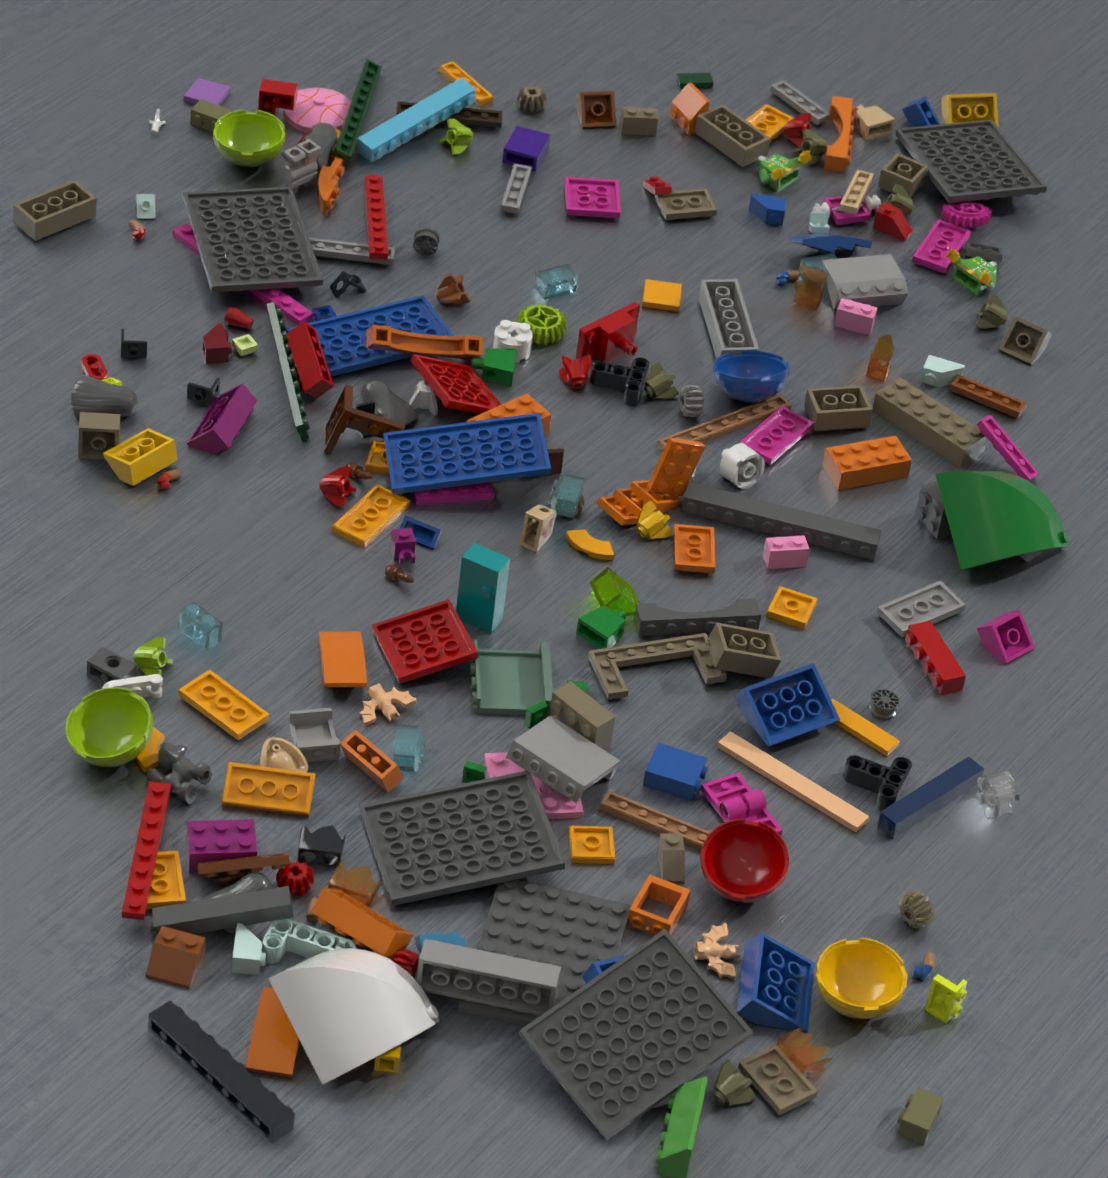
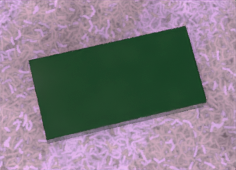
M677 73L676 76L680 89H683L688 83H692L696 88H713L714 85L710 73Z

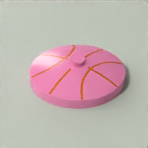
M306 88L297 91L294 110L283 109V115L292 127L305 133H311L312 126L317 123H329L335 129L341 131L351 101L343 94L334 90Z

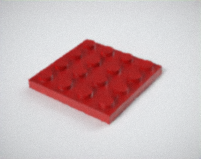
M416 354L412 356L410 361L414 364L416 371L421 373L424 381L431 386L433 393L442 400V404L446 408H455L463 412L470 411L480 415L501 405L471 366Z
M450 599L371 625L372 631L399 684L479 658L478 651Z

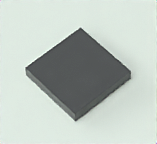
M967 242L965 256H979L986 260L1001 262L1003 249Z

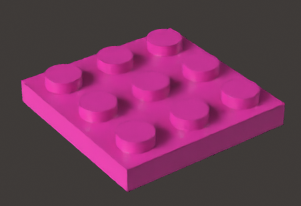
M565 177L566 215L620 218L621 208L618 180Z

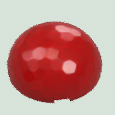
M735 819L719 825L707 836L702 846L700 864L705 880L721 897L733 902L749 903L766 899L782 885L788 873L789 853L781 835L769 825L760 821L757 823L745 819Z

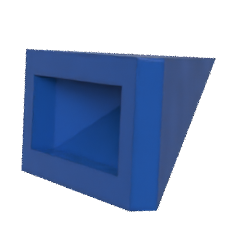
M406 515L400 529L412 528L415 541L435 549L442 532L441 529Z

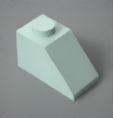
M929 355L923 367L920 382L935 387L950 385L958 374L963 376L965 365Z
M237 923L232 973L259 975L260 966H265L266 953L262 952V942L242 923Z

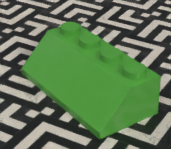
M703 1076L682 1084L677 1088L675 1096H670L668 1109H671L672 1112L671 1114L666 1113L664 1127L668 1129L667 1132L662 1131L659 1144L664 1147L663 1150L658 1149L655 1163L660 1164L658 1174L674 1178H687L708 1077Z

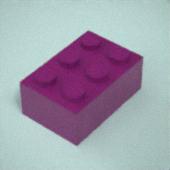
M254 819L187 821L186 845L189 872H198L197 865L200 862L257 856Z

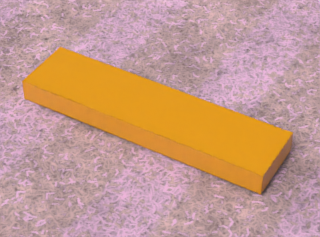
M454 61L439 66V72L452 83L463 78L476 88L475 103L478 106L493 102L494 96Z
M831 699L840 718L834 724L885 756H888L899 746L900 740L835 699Z

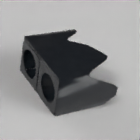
M303 826L300 832L298 862L340 868L346 834L342 840L334 826L322 827L313 833H310L307 826Z

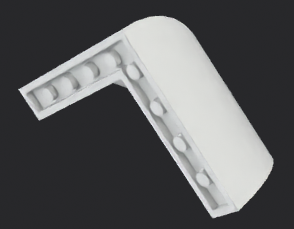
M360 949L330 950L315 955L269 978L322 1085L440 1022L437 1009L434 1005H431L417 981L395 962L370 951Z

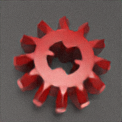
M298 859L295 863L290 861L289 864L285 865V868L279 869L276 873L278 888L289 886L292 897L295 894L302 897L304 892L309 893L314 884L315 877L312 867H308L306 862L299 863Z
M398 948L393 953L391 961L398 964L415 978L419 964L418 955L415 952H411V950Z

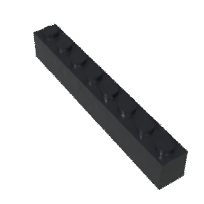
M170 1000L148 1014V1030L270 1143H274L294 1129L295 1114L289 1106L284 1105L273 1091H269L259 1078L249 1073L242 1063L237 1062L227 1049L222 1048L215 1041L212 1035L203 1031L195 1020H191L181 1007H177Z

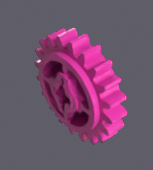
M960 201L942 206V218L957 226H985L991 220V210L973 201Z

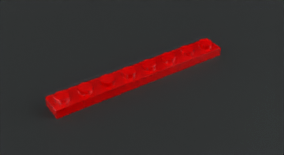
M375 174L365 175L364 189L369 259L388 260L383 176Z
M149 781L122 908V918L145 920L171 784Z

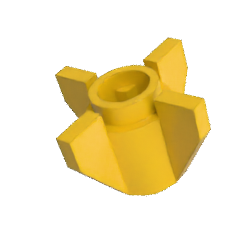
M652 500L643 506L637 523V532L643 538H667L673 533L670 527L665 525L670 516L663 515L659 510L653 512L657 508Z

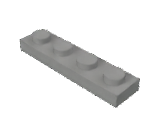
M782 80L771 85L770 91L801 114L811 113V121L816 125L830 119V113L786 81Z
M514 164L500 211L519 213L532 167Z

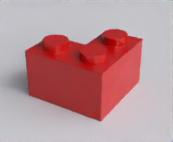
M263 79L259 89L258 110L270 113L276 117L279 108L294 110L298 84Z

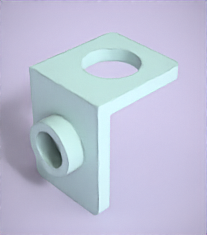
M136 194L137 219H155V194Z

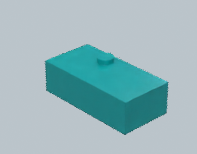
M475 543L465 552L461 559L456 612L461 621L492 633L503 620L510 558Z

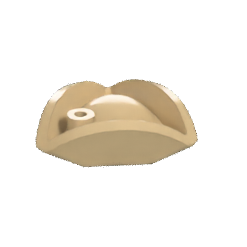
M282 738L266 739L261 751L260 766L301 772L308 771V764L304 755L294 744Z

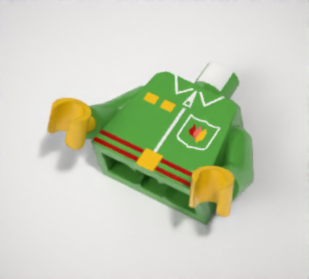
M802 152L800 157L795 159H788L779 154H775L768 159L760 156L756 161V165L760 167L759 178L763 184H768L778 192L799 179L801 165L807 164L812 159L810 152Z
M950 249L946 257L955 265L953 279L976 295H980L987 288L989 290L994 289L998 268L995 261L987 262L979 256L961 259L957 251Z

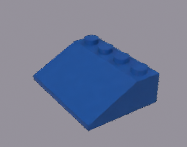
M814 663L745 687L734 696L743 716L768 747L840 720Z
M760 932L744 948L737 1014L754 1024L801 1033L808 1032L815 962Z

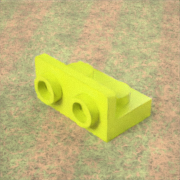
M937 974L933 978L924 1010L946 1024L953 1017L957 1018L963 1008L961 1002L967 995L965 989L968 981L963 979L958 985H955Z

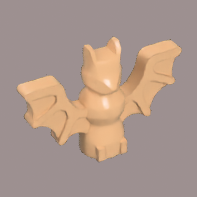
M380 683L369 687L367 694L371 700L363 701L364 709L359 715L363 719L364 727L376 722L375 711L377 709L382 711L383 715L391 722V719L395 717L400 718L395 706L391 704L392 702L408 708L416 704L417 699L413 698L409 691L400 692L395 687L390 692H385Z
M724 923L721 926L712 925L711 931L706 934L703 933L701 937L705 943L697 942L694 945L695 960H707V970L716 971L719 978L728 977L734 980L736 977L734 965L726 963L720 958H740L741 955L736 953L739 945L721 946L717 942L727 938V924Z

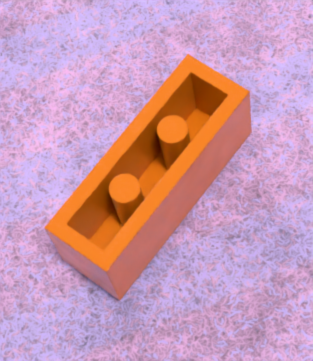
M356 729L340 743L346 758L385 791L390 792L404 779L398 764Z

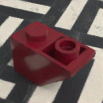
M218 323L203 336L202 353L206 364L228 362L229 354H232L231 342H228V331H224L222 323Z

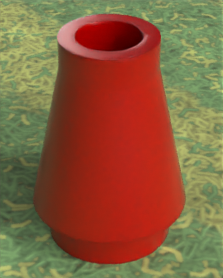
M230 307L226 312L224 321L228 325L250 330L254 319L248 317L236 307L234 309Z

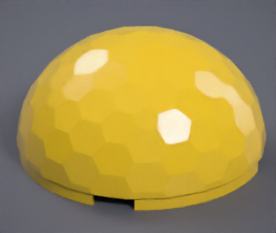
M867 938L852 941L843 939L831 944L821 954L816 966V982L823 999L835 1011L853 1019H870L886 1014L899 1003L907 986V973L901 957L887 945Z

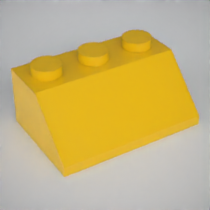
M996 93L947 94L941 98L942 116L946 124L992 120L999 127Z
M149 428L103 453L104 458L117 477L132 486L155 475L158 471L169 467L170 464L178 460L175 440Z

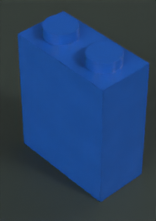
M658 743L645 770L643 786L692 801L695 793L699 794L701 790V779L705 780L709 770V767H706L707 758Z

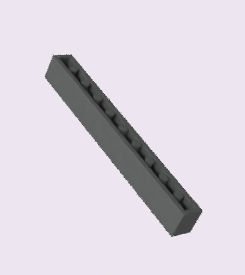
M691 482L688 483L681 512L780 537L805 536L808 544L872 560L875 558L882 531Z

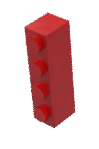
M303 321L286 333L289 341L288 346L293 353L292 359L297 366V374L301 379L303 392L317 399L333 388L334 385L316 328Z
M926 621L909 625L905 635V642L910 646L914 657L922 665L924 673L929 676L933 687L937 689L940 695L963 691L966 675L933 623Z

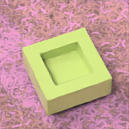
M249 334L232 339V346L241 356L258 351V344Z

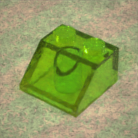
M607 567L589 582L593 589L591 593L599 602L598 608L605 606L613 612L617 609H622L626 616L635 615L636 604L641 603L632 584Z

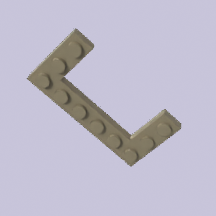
M706 633L590 650L588 653V658L608 700L628 696L627 686L618 667L693 656L706 684L725 682L727 677L725 671L715 669Z

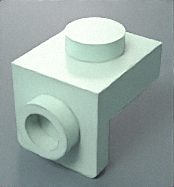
M810 213L809 231L811 233L829 234L828 213Z

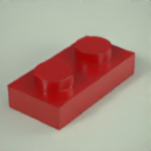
M653 176L649 177V180H643V187L654 195L672 193V186L660 179V177Z

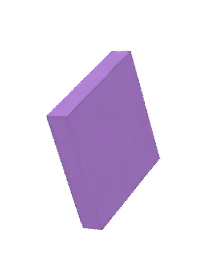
M197 78L184 95V101L197 104L203 99L220 106L229 95L231 87Z

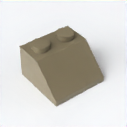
M1015 316L999 350L1033 365L1044 352L1052 335L1048 330Z

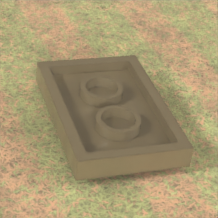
M707 188L672 191L670 194L655 195V200L665 220L717 215V208Z
M777 1044L740 1061L738 1064V1069L746 1078L752 1080V1085L779 1116L817 1097L818 1091Z

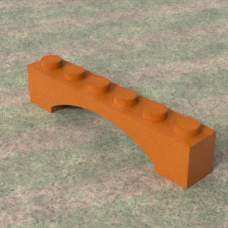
M832 96L829 120H833L838 127L840 137L834 144L827 145L824 161L825 170L845 172L846 166L850 164L855 106H852V98Z
M372 325L366 330V349L473 360V357L480 358L483 356V337L469 335H426L401 331L389 326Z

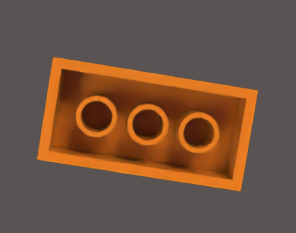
M526 393L468 419L466 422L540 413L543 431L546 434L550 430L552 414Z
M890 436L828 447L825 449L822 466L837 490L908 478L912 459L897 436Z
M323 887L311 910L312 913L317 915L316 920L335 926L334 930L337 933L353 937L352 941L361 947L367 946L372 949L371 952L390 960L398 948H407L414 935L339 890Z

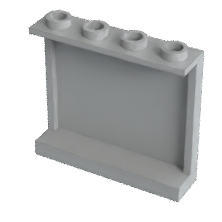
M551 715L514 739L506 758L576 804L579 802L583 791L603 777L607 780L612 779L620 763L619 759Z

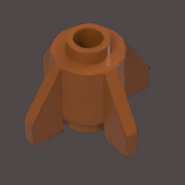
M452 273L445 275L437 287L436 297L438 301L443 304L469 303L471 299L465 293L462 284L464 276L454 277Z

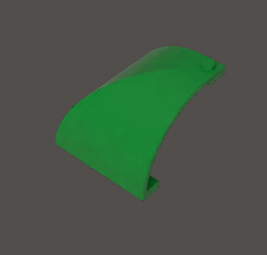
M948 471L935 474L961 570L976 568L975 566L1031 552L1068 547L1069 537L1067 532L1064 531L1055 507L1047 496L1031 482L1017 475L1001 471Z

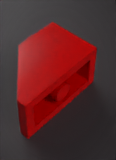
M883 203L876 211L873 229L904 242L913 233V229L900 209Z

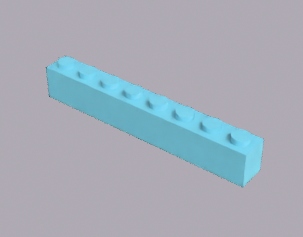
M463 78L458 79L360 136L357 140V152L371 163L380 159L412 138L421 135L429 128H433L441 121L460 112L463 108L472 105L475 102L476 88Z

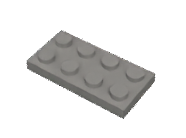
M938 581L878 606L877 614L901 637H904L907 634L909 625L931 621L933 624L964 611L966 604L944 583Z

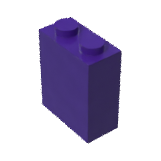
M516 126L504 147L502 163L513 166L514 164L532 167L531 171L536 172L549 149L550 134Z

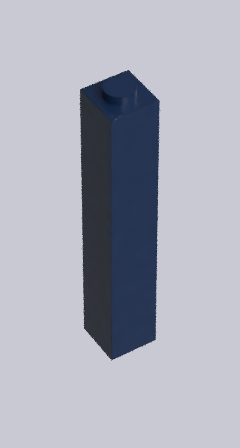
M965 758L882 810L877 827L894 839L979 785L984 768L972 758Z

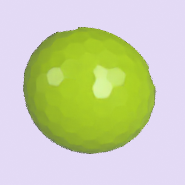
M237 110L222 116L215 123L213 139L219 153L229 162L241 167H257L272 161L280 153L285 142V127L276 116L260 110H257V113Z
M121 687L103 688L82 698V702L74 710L70 711L66 721V737L70 747L81 759L99 767H117L134 760L147 746L153 730V716L145 699L131 692L130 689Z

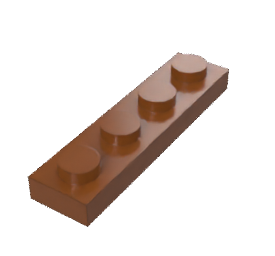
M959 374L950 386V390L959 395L968 397L1016 418H1019L1026 409V402Z
M288 852L200 862L197 865L198 874H204L205 877L218 876V872L227 871V875L241 873L240 870L249 869V872L263 871V867L272 866V870L283 869L285 864L290 863V856Z

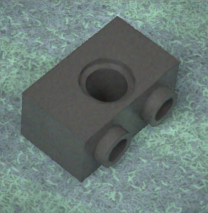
M102 647L87 660V677L103 685L112 680L137 677V664Z

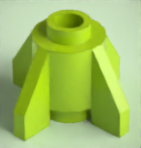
M448 119V128L452 129L447 132L446 137L440 138L439 141L451 144L452 155H458L471 144L473 134L469 128L462 125L456 119Z
M156 637L138 647L134 652L133 660L135 664L146 675H161L162 670L159 668L164 667L166 663H173L172 659L167 658L165 651L160 649H165L166 638Z

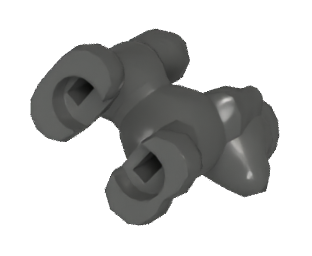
M164 743L159 749L158 759L164 768L172 770V772L163 776L158 769L150 768L146 773V778L151 782L171 784L170 793L178 795L184 803L191 804L196 798V793L191 790L193 785L189 781L194 779L203 785L208 784L212 778L210 767L204 762L194 765L190 759L185 758L188 753L186 746Z

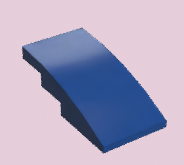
M806 234L789 237L788 240L813 249L832 253L835 252L836 248L852 251L854 246L871 248L872 241L832 234Z

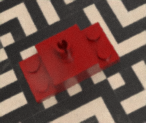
M633 302L580 328L576 359L581 360V358L590 355L591 357L596 356L601 361L608 362L625 353L630 357L634 356L638 351V347L633 342L637 332L640 305Z

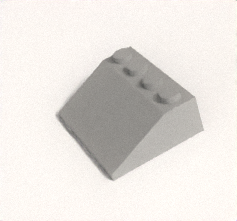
M891 254L821 261L833 310H837L842 298L875 307L903 304L909 294L905 277Z

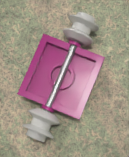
M844 195L824 198L821 206L819 203H816L812 212L828 213V219L831 216L837 225L870 220L872 210L876 212L880 208L881 200L877 195H873L872 199L866 196L857 214H848L839 210Z

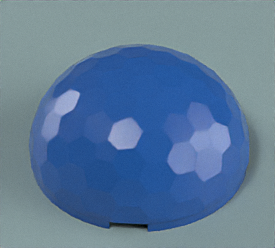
M742 351V354L731 356V353H727L718 357L713 364V374L719 388L727 396L747 403L762 402L779 393L787 382L790 370L789 362H784L783 357L763 351Z

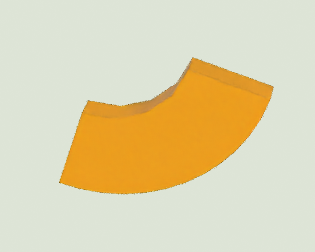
M586 529L566 531L568 542L577 551L581 550L589 554V557L599 560H614L610 541L595 539L588 534Z
M154 727L147 746L136 757L138 765L145 773L150 768H155L161 764L158 759V748L164 742L165 736Z

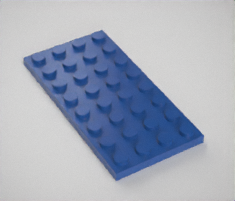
M423 295L308 323L316 328L331 377L414 355L411 353L366 349V330L372 325L389 326L393 329L418 334L454 336ZM296 326L290 327V328H286V333H288L289 331H291V330H292L293 328H295Z
M540 413L383 433L393 495L551 474V465Z

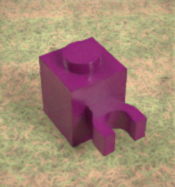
M412 528L392 529L390 549L394 561H399V564H404V560H410L411 564L415 563L416 541Z

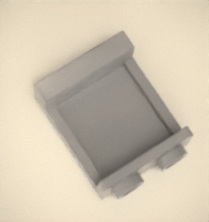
M332 708L289 712L288 727L292 744L302 752L307 762L339 760L341 745L340 739L336 738L332 722Z

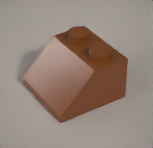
M614 91L580 92L576 95V109L581 127L617 126Z
M162 926L153 944L146 977L190 989L205 957L206 938Z

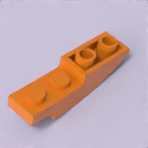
M335 158L330 167L323 166L320 171L317 199L322 215H326L329 209L333 208L334 200L338 199L340 194L338 181L339 177H342L344 173L342 159Z

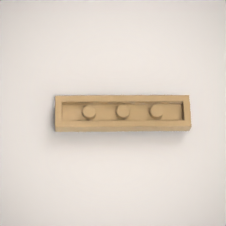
M856 171L840 203V211L848 214H857L873 181V173Z

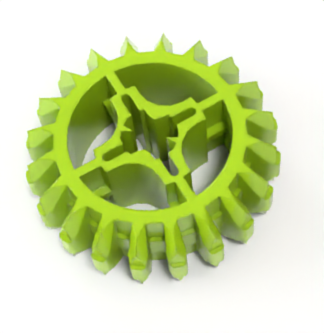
M537 303L536 306L530 304L529 307H524L523 310H520L516 319L518 323L530 325L532 343L535 342L538 345L544 344L546 346L547 343L553 345L554 342H559L567 330V321L564 313L559 312L558 308L553 309V306L548 307L545 304L539 305Z

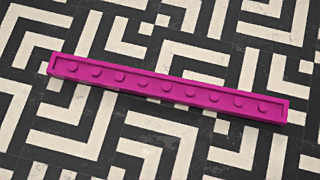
M186 223L173 230L172 236L200 255L189 224ZM280 289L248 290L267 304L274 302L276 308L281 309L283 316L296 325L303 321L307 323L313 319L311 311Z

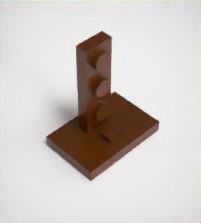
M345 385L325 425L324 452L332 453L341 433H344L346 427L384 439L383 433L405 430V424L352 408L353 387Z

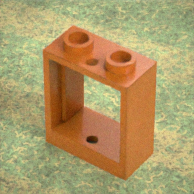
M649 874L629 909L627 925L653 935H657L666 929L671 935L688 906L691 890ZM646 897L675 907L668 920L640 909Z

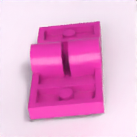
M739 772L701 785V792L724 822L735 819H745L757 823L760 821L772 827L782 836L783 829L766 808L767 802L764 793L760 789L752 790Z

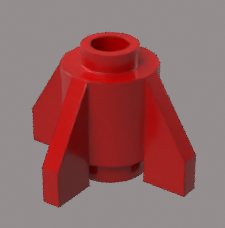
M802 113L784 125V134L799 147L806 140L803 136V130H811L810 124L806 123L810 122L811 113Z
M565 355L562 356L564 367L559 369V376L570 387L575 389L583 387L587 383L589 376L588 372L592 363L591 356L587 355L581 358V360L570 359Z
M342 466L325 475L320 481L319 487L323 495L336 506L345 507L346 497L344 495H348L349 492L356 493V488L351 487L350 480L345 478L350 477L351 467Z

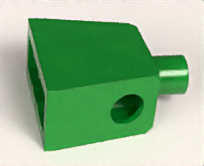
M488 348L485 351V358L473 357L472 368L483 370L482 379L484 381L512 387L517 349Z
M601 606L578 618L576 634L599 649L613 647L624 633L626 614L622 609H617L613 612L607 607Z

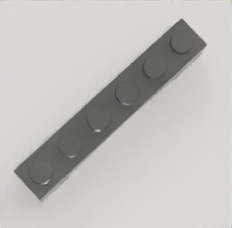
M756 598L736 599V603L708 612L674 611L659 607L656 603L636 604L634 615L638 636L712 632L716 622L759 630L761 612Z

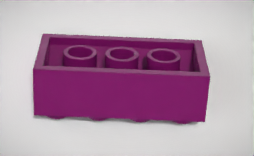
M243 383L215 397L186 444L189 447L213 454L228 450L232 446V440L239 435V429L247 422V416L254 411L253 407L257 399Z

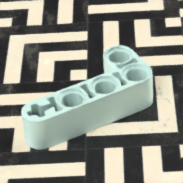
M290 919L273 921L263 938L262 952L266 953V962L270 964L280 962L286 951L311 958L330 950L356 949L355 943L349 939Z

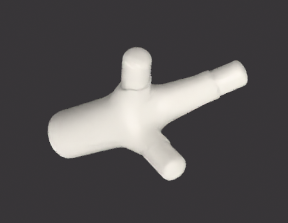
M159 108L156 109L154 121H149L152 124L151 134L154 136L158 134L159 127L166 124V121H160Z

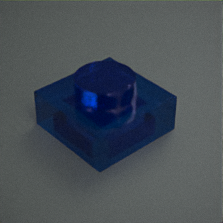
M330 305L312 308L313 317L316 321L337 316Z

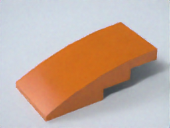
M649 480L632 481L629 488L615 489L613 496L599 497L596 504L621 526L638 523L643 506L650 500H652L657 508L653 512L659 510L662 514L680 506L683 500L676 495L649 492L647 489Z
M319 631L321 672L324 687H367L361 631Z
M263 986L251 1037L246 1069L247 1071L292 1078L300 1039L274 988Z

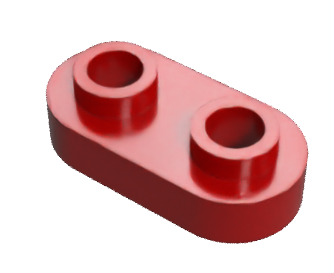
M87 354L83 356L82 369L86 376L98 380L107 379V369L98 355Z

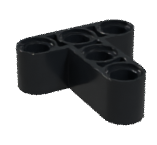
M638 357L633 360L631 367L595 361L591 366L590 383L594 386L624 392L623 402L629 406H636L640 403L649 371V361Z
M851 755L846 759L843 778L850 784L877 793L876 808L882 811L899 800L908 783L912 762L906 757H897L891 766L887 767L866 758Z

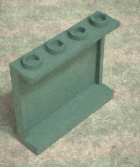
M474 639V646L478 651L479 658L470 660L473 661V663H470V675H474V677H471V690H475V692H472V705L476 706V714L525 715L526 708L544 701L548 705L547 716H549L553 692L549 642H541L540 651L478 649L477 640Z

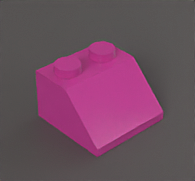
M1021 610L1005 612L977 628L983 646L1004 664L1035 648Z

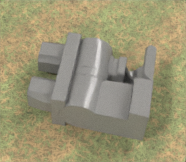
M310 139L297 144V147L294 146L281 153L285 162L288 163V165L282 167L281 180L286 183V187H292L293 193L298 191V186L300 185L303 187L312 185V180L318 177L316 160L317 155L321 154V147Z

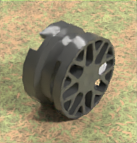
M427 226L416 230L413 240L414 250L423 256H430L436 253L440 241L439 233Z
M878 689L871 695L868 712L878 720H890L895 717L900 700L894 692Z

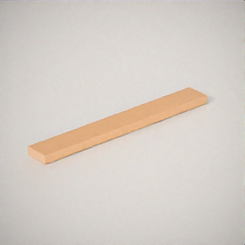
M730 731L718 742L717 748L855 833L868 822V815Z

